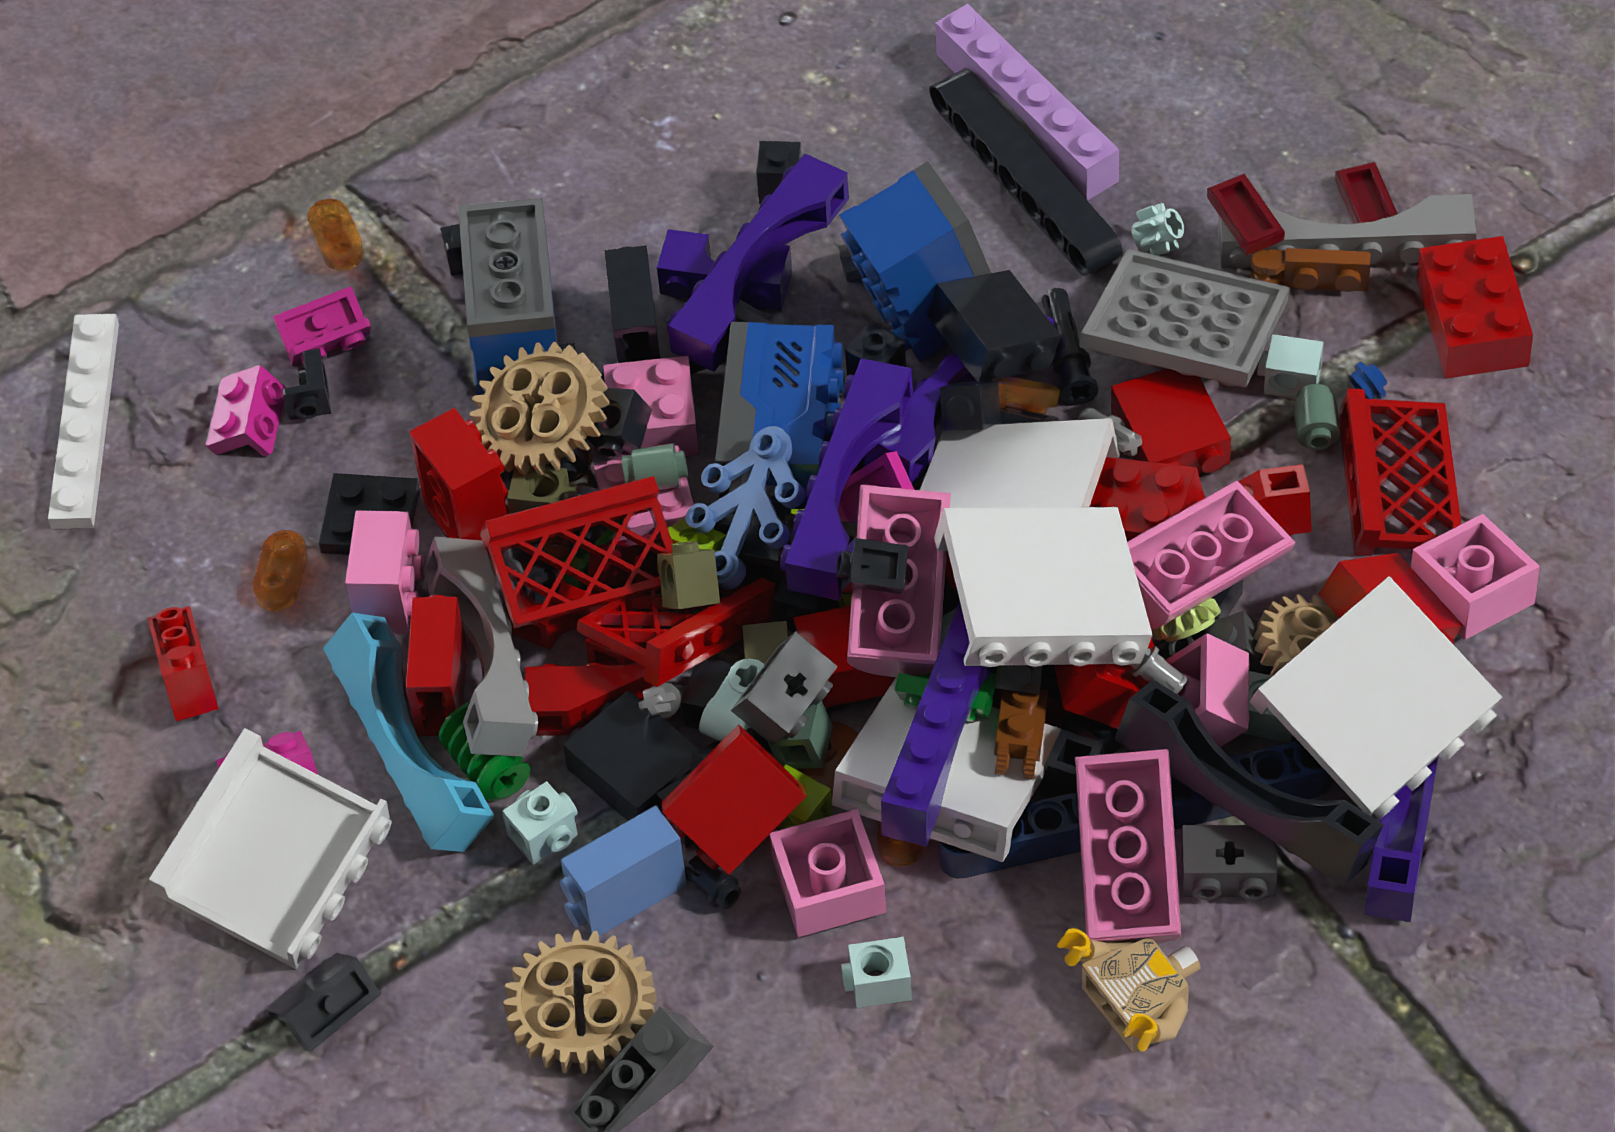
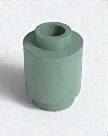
M1310 384L1302 387L1297 392V397L1293 402L1297 440L1302 446L1312 450H1324L1334 444L1340 437L1336 398L1330 389L1322 384Z
M674 443L634 449L631 455L622 456L625 483L654 476L658 489L662 490L680 487V478L688 477L684 451L676 452Z

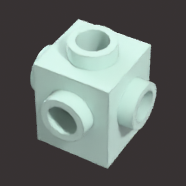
M547 781L536 789L525 791L517 798L515 803L502 811L507 835L533 865L550 853L563 850L578 835L575 823V816L578 812L573 801L564 792L558 794Z

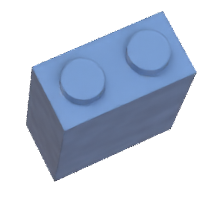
M657 806L650 808L561 859L564 878L559 882L569 901L564 904V908L576 928L584 926L590 936L594 930L598 931L599 936L687 886L680 837Z

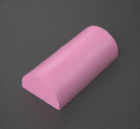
M1238 481L1233 482L1127 542L1151 629H1157L1286 555L1294 547L1296 542Z
M869 485L860 486L856 538L907 545L908 555L905 588L901 594L855 588L852 591L847 662L852 667L867 673L898 677L899 673L921 676L932 672L940 652L947 551H937L934 536L943 509L950 508L951 493Z
M1168 749L1075 757L1086 935L1091 940L1103 942L1132 940L1137 942L1150 938L1158 944L1179 939L1181 937Z

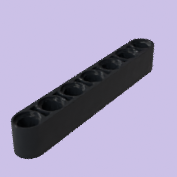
M965 67L929 87L930 98L938 113L1081 275L1087 276L1122 257V246L1113 229L969 68Z

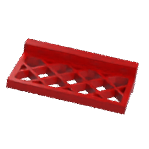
M1347 388L1338 412L1354 555L1372 556L1375 547L1414 549L1438 537L1425 527L1434 518H1437L1450 530L1462 525L1445 403L1365 399L1364 389ZM1371 414L1386 415L1396 424L1389 430L1384 431L1372 421ZM1417 416L1435 417L1436 428L1428 434L1412 420ZM1401 429H1404L1419 441L1410 450L1393 438ZM1383 445L1400 457L1391 467L1376 456V451ZM1425 447L1440 458L1441 462L1434 469L1416 456ZM1406 464H1409L1424 476L1415 485L1398 473ZM1387 480L1405 493L1396 502L1380 490V486ZM1430 482L1445 493V498L1439 504H1436L1421 492ZM1411 499L1429 512L1419 521L1401 508ZM1393 515L1408 527L1409 530L1405 534L1386 533L1385 521Z
M654 476L485 521L480 535L485 550H489L514 629L661 588L660 577H654L639 569L649 550L655 554L672 552L671 544L673 542L657 498L659 489ZM650 511L655 530L649 540L626 528L633 515ZM625 518L622 525L614 522L615 520ZM601 524L617 533L608 551L584 540L590 527ZM583 529L580 536L571 533ZM621 535L644 547L635 566L612 555ZM657 535L661 546L653 543ZM560 536L575 544L565 563L542 551L548 538ZM541 541L537 548L530 545V543ZM517 547L532 555L523 575L505 565L501 551ZM579 547L603 559L593 578L569 566ZM537 558L560 570L551 590L527 577ZM607 562L631 574L625 586L612 589L598 581ZM565 573L588 585L582 598L571 601L555 592ZM634 577L643 580L642 582L631 584ZM510 578L518 582L514 590ZM522 585L546 597L540 610L521 614L516 596ZM593 588L602 592L589 596ZM550 600L558 603V605L547 607Z
M762 577L747 586L739 585L731 590H724L718 587L719 594L731 595L720 597V603L683 609L663 607L662 595H657L661 593L660 588L604 605L579 619L577 622V632L644 666V681L659 687L743 639L742 625L772 622L773 598L775 596L776 584ZM650 609V612H633L628 610ZM657 609L682 610V612H658ZM689 610H703L699 613H689ZM601 625H621V628H604ZM628 625L653 626V629L628 628ZM660 626H674L671 629H660ZM633 642H647L646 648Z

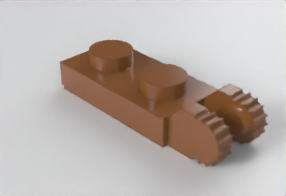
M1285 248V250L1269 249L1268 251L1264 249L1255 252L1254 255L1252 254L1251 268L1254 271H1251L1250 278L1301 290L1368 291L1371 253L1368 251Z
M1003 689L994 755L997 756L995 774L1005 775V771L1009 766V758L1023 759V778L1034 779L1036 761L1040 760L1049 689H1041L1040 695Z

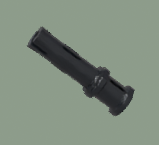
M1053 288L1047 291L1048 295L1044 294L1041 298L1046 315L1055 320L1054 327L1061 335L1052 364L1055 373L1059 374L1061 378L1060 395L1062 400L1071 405H1081L1093 400L1098 394L1099 389L1096 380L1091 378L1090 355L1085 349L1079 347L1078 332L1072 316L1068 293L1062 288Z

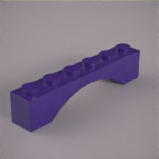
M804 153L795 166H790L785 171L778 188L772 195L768 194L765 196L755 217L750 223L746 222L742 225L732 246L727 252L723 251L719 254L713 270L705 280H700L696 283L690 299L682 309L675 310L671 315L667 325L671 352L679 356H688L690 361L715 372L727 356L731 322L736 320L737 305L742 290L749 278L769 255L786 243L807 233L829 226L849 200L847 172Z
M1045 315L1054 326L1055 320ZM956 353L952 356L947 355L934 374L928 379H922L918 383L901 430L883 439L865 455L864 467L885 453L897 451L912 486L927 473L933 457L935 429L941 418L940 387L957 381H976Z
M860 359L855 375H848L844 387L845 402L843 408L837 407L833 414L831 432L833 434L830 442L824 441L820 449V469L818 475H811L806 489V501L808 502L805 510L799 509L795 516L793 535L795 537L792 545L786 544L782 551L780 570L786 571L787 590L840 600L842 595V578L836 577V563L839 552L841 550L845 551L846 547L850 544V538L841 523L838 512L842 491L851 472L862 458L883 439L901 430L913 398L912 368Z
M960 601L881 800L882 836L927 846L938 818L952 761L971 706L982 684L995 668L964 665L963 660L970 641Z
M1439 757L1427 766L1433 773L1413 791L1407 785L1395 794L1400 802L1380 819V823L1384 825L1373 851L1364 915L1411 922Z

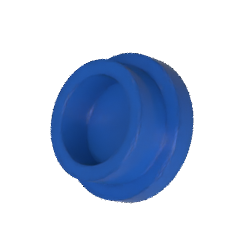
M1362 362L1357 363L1354 366L1355 371L1348 376L1355 389H1364L1365 399L1377 398L1381 400L1384 398L1386 392L1383 387L1388 383L1382 372L1373 363L1368 367Z

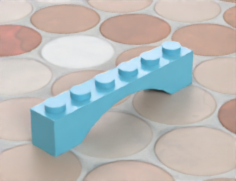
M352 612L323 647L332 665V670L349 696L351 706L357 711L363 722L369 739L374 743L383 759L386 771L397 785L405 806L411 811L417 822L424 841L431 849L465 852L494 818V814L476 782L461 779L444 770L429 755L418 739L410 720L404 697L402 648L385 617Z

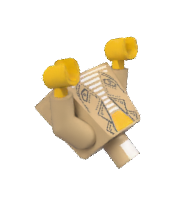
M1071 928L1065 932L1057 943L1058 948L1070 950L1064 958L1068 966H1075L1079 961L1084 962L1082 964V989L1133 1053L1137 1050L1145 1052L1150 1044L1170 1041L1176 1038L1188 1012L1189 986L1185 978L1201 968L1197 956L1190 947L1184 946L1166 956L1157 943L1150 938L1137 942L1133 940L1103 942L1089 939L1079 929Z

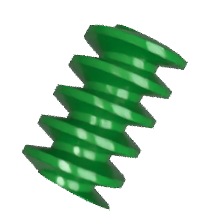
M467 702L455 709L443 722L439 731V741L444 749L448 750L451 758L458 763L459 768L467 775L469 781L477 783L486 800L498 801L508 798L524 786L530 776L531 768L528 763H522L523 758L520 756L471 754L463 724L470 702Z

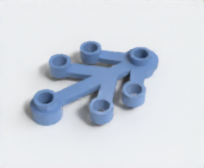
M769 426L760 430L751 440L749 451L725 466L718 463L708 465L702 472L701 481L704 486L716 494L726 491L731 481L750 470L752 471L748 481L709 506L703 503L694 504L686 513L687 524L697 533L703 534L709 532L716 522L736 510L722 549L715 552L718 587L721 589L731 590L736 588L743 582L746 576V565L738 556L755 512L761 523L759 530L760 539L770 548H782L790 538V531L780 521L765 488L770 473L772 472L777 482L775 497L783 506L793 509L804 501L805 490L795 480L787 463L792 455L791 439L780 427ZM721 474L719 480L715 483H712L713 478L716 475ZM795 488L792 496H790L789 498H785L787 492L790 489ZM705 513V518L700 523H697L699 516ZM779 529L777 536L770 539L771 533ZM724 564H726L725 568L720 571V569L722 568V566H723Z

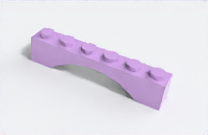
M969 4L964 5L935 23L937 56L954 73L965 67L969 68L988 89L1009 104L1039 139L1053 163L1087 201L1119 182V149Z

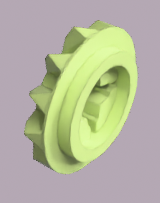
M1210 598L1157 629H1151L1154 639H1164L1166 642H1173L1194 635L1215 622L1214 618L1221 610L1215 599Z

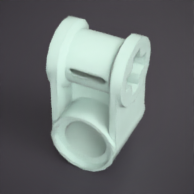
M751 658L742 659L731 667L716 695L711 698L704 709L699 724L700 733L721 742L738 724L744 730L750 728L730 710L764 666L762 662Z

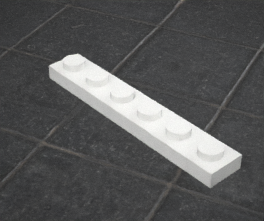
M116 314L74 316L48 515L51 529L94 528L119 328Z

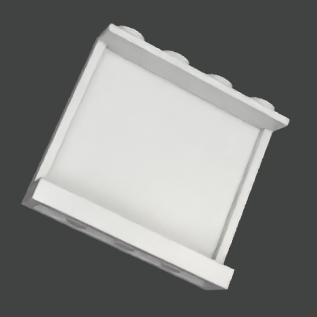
M1112 418L996 424L979 430H943L920 490L951 493L950 508L1090 507L1106 457L1119 458L1120 455Z
M1118 507L943 509L934 539L937 551H948L970 641L963 660L965 666L1029 665L1036 667L1068 664L1075 666L1087 664H1141L1152 638V631Z
M1389 576L1258 688L1249 702L1261 715L1269 709L1362 811L1369 816L1374 814L1380 820L1400 802L1395 794L1406 785L1411 791L1416 789L1433 773L1427 767L1437 757H1440L1445 763L1465 745L1460 739L1462 735L1470 728L1478 734L1497 716L1492 709L1501 700L1502 696Z
M898 677L894 679L838 765L834 777L833 806L847 811L858 809L860 815L880 822L881 800L917 711L904 706L905 700H901L895 692ZM992 707L989 720L975 717L974 722L965 721L952 761L941 809L930 838L1003 862L1010 851L1012 830L1044 777L1045 763L1061 729L1044 723L1040 760L1036 761L1034 779L1023 778V759L1009 758V766L1005 771V775L995 774L997 756L994 755L1000 709Z
M244 728L149 878L153 893L161 899L297 970L303 958L309 960L316 952L321 941L319 932L327 919L333 921L341 911L345 901L343 893L351 881L356 883L363 875L368 864L366 855L373 844H381L387 836L392 823L389 819L387 801L380 799L377 805L263 747L261 736Z

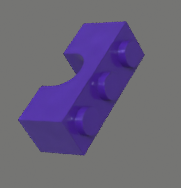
M667 230L656 267L660 294L670 295L675 298H690L696 283L700 280H705L715 264V261L711 259L709 234ZM783 245L769 255L753 272L742 290L741 300L756 309L782 311L793 272L790 245Z

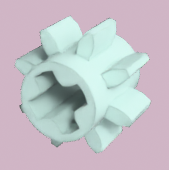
M1159 203L1136 212L1140 221L1133 224L1132 237L1140 250L1145 252L1150 250L1152 255L1159 256L1179 249L1176 239L1183 236L1184 224L1177 211L1171 208L1165 210L1164 203Z

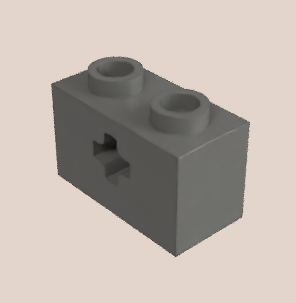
M794 632L778 645L730 711L771 745L786 735L792 739L808 721L809 718L803 713L811 702L816 706L832 688L833 684L828 679L838 666L797 632ZM787 688L790 690L788 694L785 693Z
M1183 825V897H1196L1201 900H1212L1217 897H1243L1248 900L1276 897V843L1247 825Z

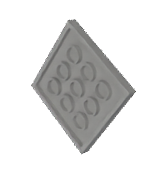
M1127 249L1081 332L1079 347L1093 350L1097 354L1104 356L1114 355L1134 360L1141 365H1155L1175 370L1182 375H1196L1216 380L1223 385H1237L1246 388L1288 302L1290 287Z

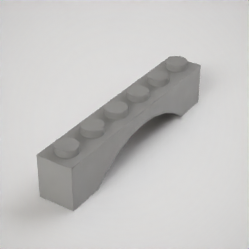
M1472 194L1430 195L1414 207L1395 216L1357 224H1325L1299 219L1267 205L1284 229L1285 237L1284 241L1265 248V251L1269 249L1285 250V248L1368 251L1371 253L1370 265L1395 262L1416 263L1418 262L1419 248L1476 240ZM1218 216L1221 268L1246 269L1251 267L1252 254L1248 256L1245 254L1221 217Z
M434 537L423 567L429 595L457 597L464 631L472 641L481 663L483 680L475 688L463 720L471 754L523 757L529 740L536 736L538 718L536 712H533L528 700L529 685L522 678L520 653L513 646L511 639L512 625L510 619L505 617L503 593L496 585L494 577L495 568L492 559H489L488 552L485 550L481 540Z

